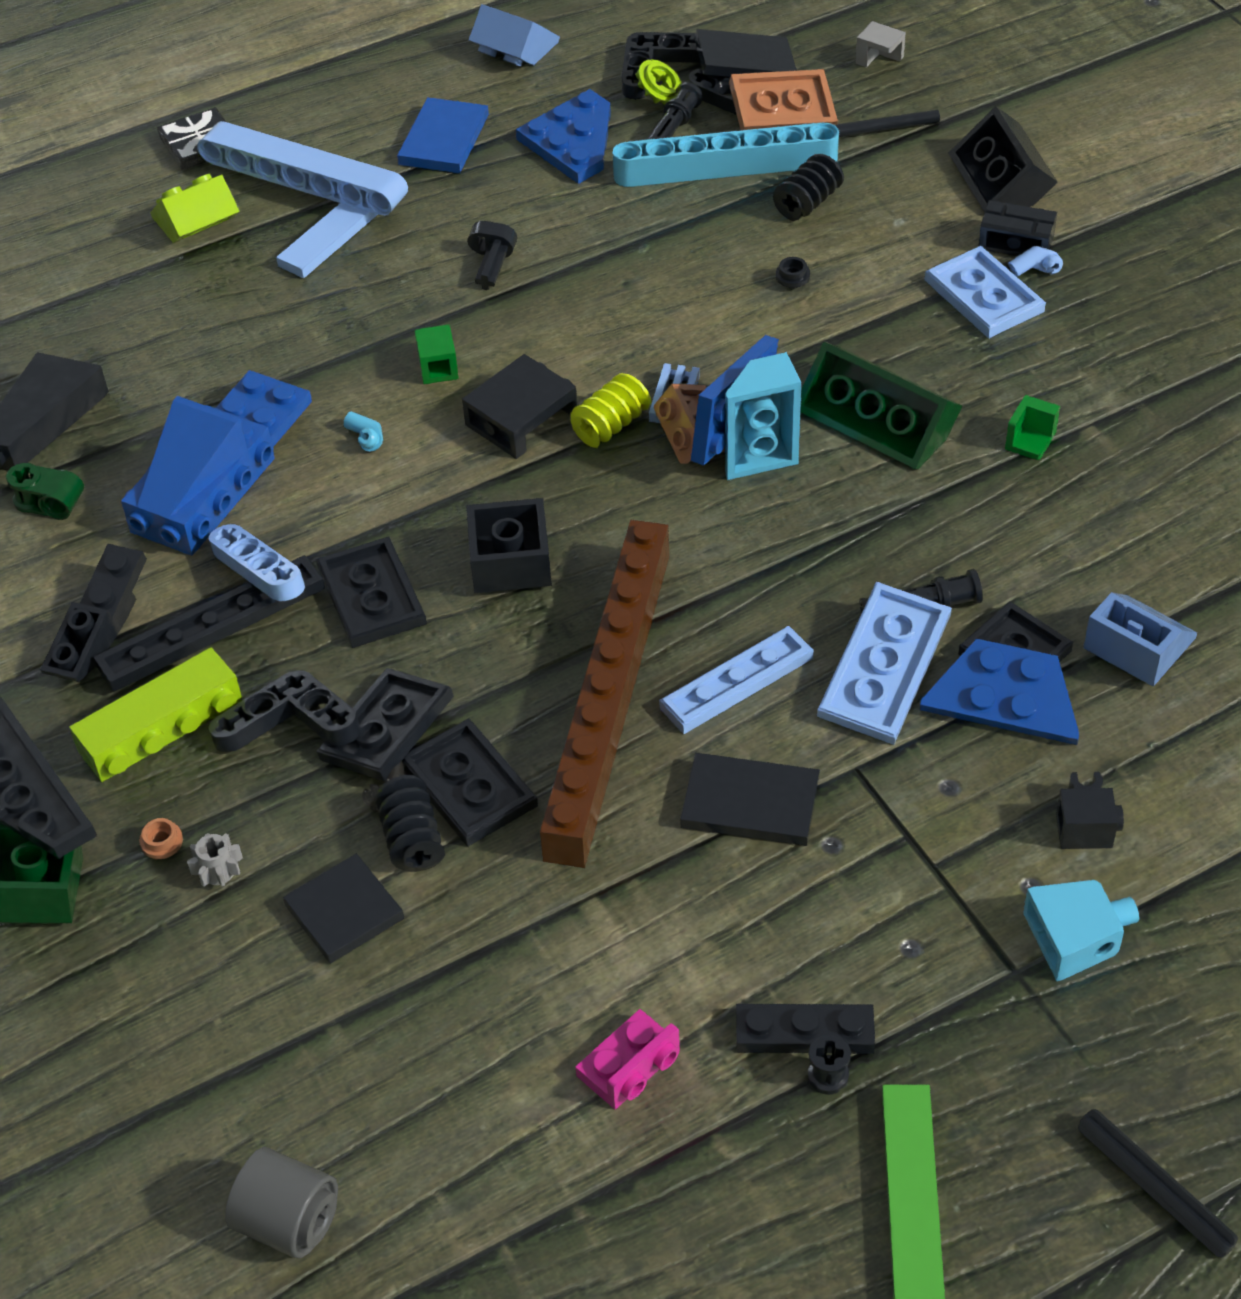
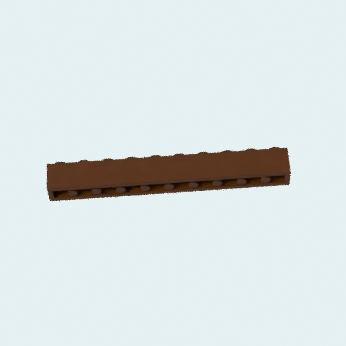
M630 520L541 826L540 837L543 862L585 868L669 560V525Z

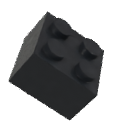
M543 498L466 505L474 593L552 586Z

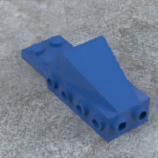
M249 370L216 408L177 396L172 402L151 466L136 485L126 492L121 500L130 533L193 556L209 537L210 533L217 528L275 459L273 447L312 402L310 391Z

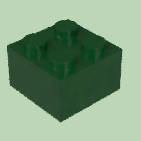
M0 823V922L72 923L83 862L82 845L58 859Z

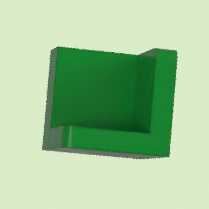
M1025 395L1008 423L1005 450L1040 460L1056 434L1060 406Z

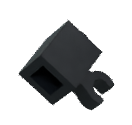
M1072 772L1068 789H1060L1056 820L1061 849L1113 848L1116 831L1123 830L1124 814L1122 805H1115L1113 788H1102L1103 777L1100 772H1094L1092 785L1089 786L1081 784L1078 781L1077 772Z

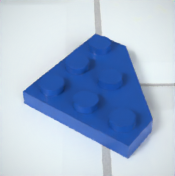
M588 89L517 128L516 138L534 153L580 184L604 170L608 124L611 116L610 102L591 89Z

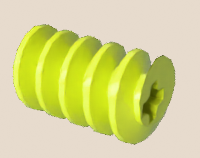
M620 373L614 376L610 382L604 384L602 389L595 391L592 397L585 399L581 405L572 410V428L585 444L598 448L600 441H609L612 434L619 433L622 426L629 425L632 418L639 417L642 410L645 411L650 408L652 402L649 392L635 377Z

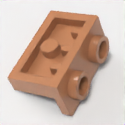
M671 384L654 404L656 415L681 464H688L691 461L698 397L707 388L706 385Z

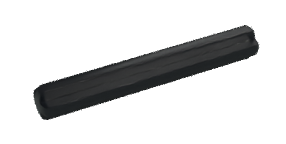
M1091 1109L1082 1117L1078 1126L1079 1131L1217 1257L1223 1258L1233 1250L1238 1241L1237 1235L1097 1109Z

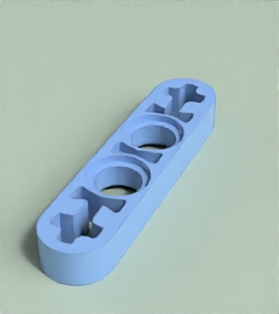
M228 524L218 527L210 533L209 542L215 557L272 599L287 601L296 598L304 591L305 584L300 569L236 524Z

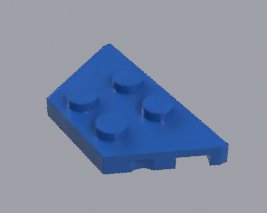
M976 639L927 692L920 703L921 711L1077 745L1079 740L1078 727L1060 662L1056 655Z

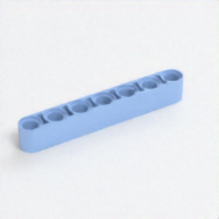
M218 122L197 144L198 151L203 159L213 165L385 216L390 214L408 192L407 182L396 172L227 122Z

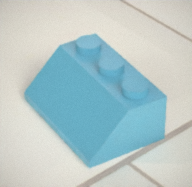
M787 352L750 360L725 393V476L727 480L799 464L801 380Z

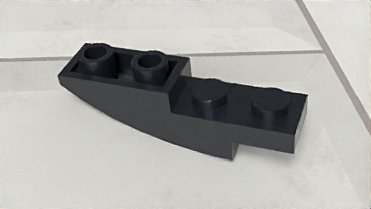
M107 544L81 602H72L40 669L43 674L79 682L96 666L94 656L110 648L137 600L132 591L147 560L143 551Z

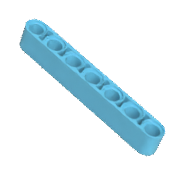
M812 123L623 142L613 148L614 180L620 186L634 187L795 171L814 154L830 156L837 162L839 129L830 123Z

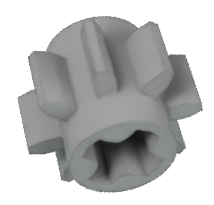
M207 833L197 844L190 845L193 858L189 859L187 863L191 875H199L202 886H206L208 883L225 886V883L230 881L234 875H240L238 861L243 859L239 844L231 845L227 833L223 836Z

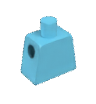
M1096 880L1036 886L1027 889L1023 914L1056 981L1064 980L1115 956L1120 950L1124 934L1123 926L1139 921L1138 908L1133 898L1126 897L1110 902L1101 883Z

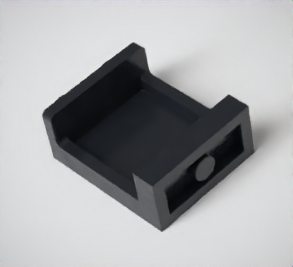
M523 354L462 398L465 425L515 459H518L527 452L525 436L560 409L571 415L572 410L577 407L576 386L570 380L562 378L549 370L543 363L537 362Z

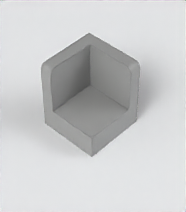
M872 21L857 37L856 64L867 68L878 55L901 61L904 57L906 32Z

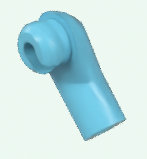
M352 411L346 415L344 427L359 434L358 442L362 449L372 452L380 448L383 443V434L379 422Z

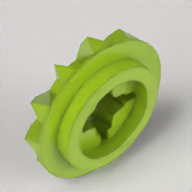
M658 60L644 61L635 74L639 80L637 86L646 91L645 96H651L655 104L661 101L665 105L669 99L675 97L676 88L682 83L671 67ZM662 81L663 83L660 86L656 83Z

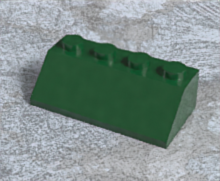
M823 341L801 389L800 412L918 470L947 440L963 406L841 347Z

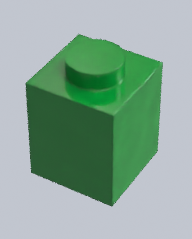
M450 324L415 329L423 384L459 379Z

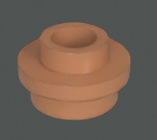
M157 818L144 826L139 843L146 856L153 859H165L174 855L181 848L183 835L180 828L172 821L165 818Z

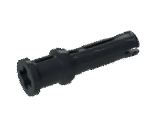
M690 82L679 84L676 88L675 97L666 102L663 109L664 115L646 140L670 138L679 126L686 124L690 120L693 108H697L703 101V94L695 84ZM687 92H690V95L686 99L685 97Z
M975 569L967 570L965 575L944 579L943 576H938L931 580V584L902 590L948 607L970 601L974 604H979L983 601L982 586ZM868 598L859 599L860 606H863L860 607L861 614Z

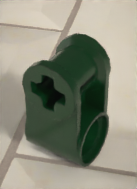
M20 463L11 467L6 474L8 486L14 490L12 500L14 507L18 511L49 516L57 520H64L70 516L84 490L83 481L76 474L67 470H55L31 463Z

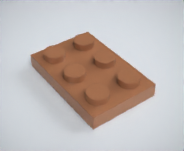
M824 69L731 74L729 85L740 130L812 123H830L833 125L838 123Z

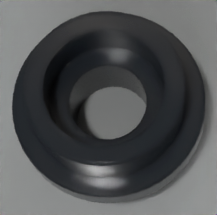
M787 257L780 262L776 269V280L787 288H798L810 280V269L802 258Z

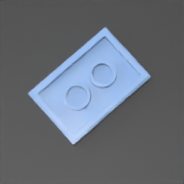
M982 246L925 271V281L987 338H991L1045 312L1046 302Z

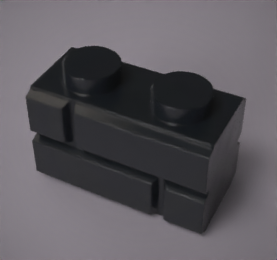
M989 200L981 222L979 246H982L986 251L1014 256L1021 255L1033 246H1040L1050 250L1055 234L1057 212Z

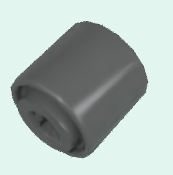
M264 1146L252 1154L236 1177L226 1205V1224L228 1228L291 1257L301 1259L319 1244L331 1225L337 1208L338 1184L336 1178Z

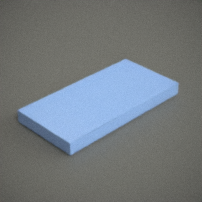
M876 582L819 705L817 717L894 745L951 616L952 608Z

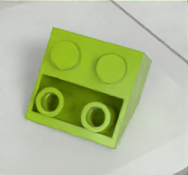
M209 173L193 180L192 185L183 191L180 186H177L162 193V197L156 200L157 205L150 214L170 240L175 243L232 219L240 211L223 175L212 178Z

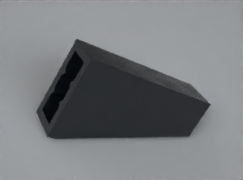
M39 352L35 354L0 403V469L9 470L16 464L31 461L107 395L109 391L101 365Z

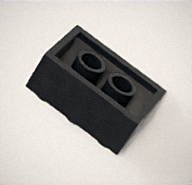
M997 106L948 152L984 212H986L989 200L1026 207L1034 206L1058 183L1020 123Z

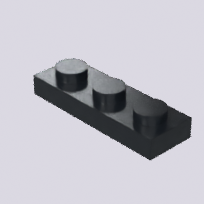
M736 1004V1053H809L810 1045L816 1038L829 1034L844 1039L850 1047L851 1054L875 1053L873 1004ZM832 1047L827 1048V1053L832 1054Z

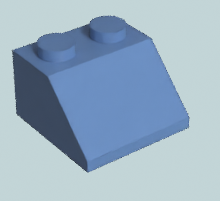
M483 4L480 6L469 37L471 42L479 45V52L494 58L498 52L505 55L504 61L521 67L522 62L535 65L560 39V36L532 21Z

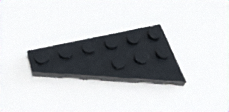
M0 696V823L59 859L97 837V834L91 822Z

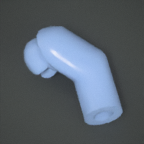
M1033 246L1008 262L1012 273L1018 277L1030 268L1049 274H1056L1062 269L1063 261L1058 253L1040 246Z

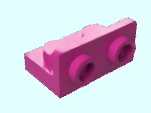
M639 1009L575 1066L576 1076L616 1110L627 1099L631 1101L639 1096L644 1090L647 1080L659 1069L664 1071L675 1062L680 1051L679 1029L672 1023L664 1029L644 1011Z

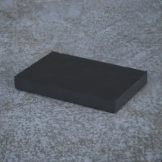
M696 29L694 39L704 75L731 77V74L797 71L787 37Z
M389 536L316 559L319 572L352 648L427 625L426 615Z
M386 668L353 707L361 727L359 736L353 742L341 746L331 745L324 741L317 750L320 760L385 782L454 697L450 686Z
M470 718L412 749L400 762L408 775L420 777L426 783L427 789L425 791L429 793L430 802L467 847L538 806L537 796Z
M695 753L680 818L681 828L807 846L820 770Z

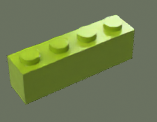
M210 647L69 726L78 753L99 780L104 782L110 777L122 773L128 767L150 754L160 751L164 746L185 734L195 731L199 726L224 713L243 700L236 675L213 648Z

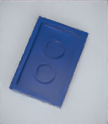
M427 97L397 155L398 165L461 173L489 115L488 105Z

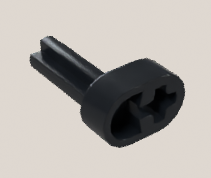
M478 221L472 226L467 242L469 247L476 253L484 255L475 278V283L481 284L484 290H489L490 286H495L504 259L513 253L516 245L517 234L508 225Z

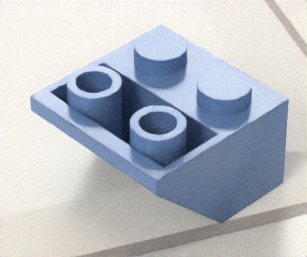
M1111 592L1089 616L1084 649L1154 687L1196 639L1197 632L1128 595Z

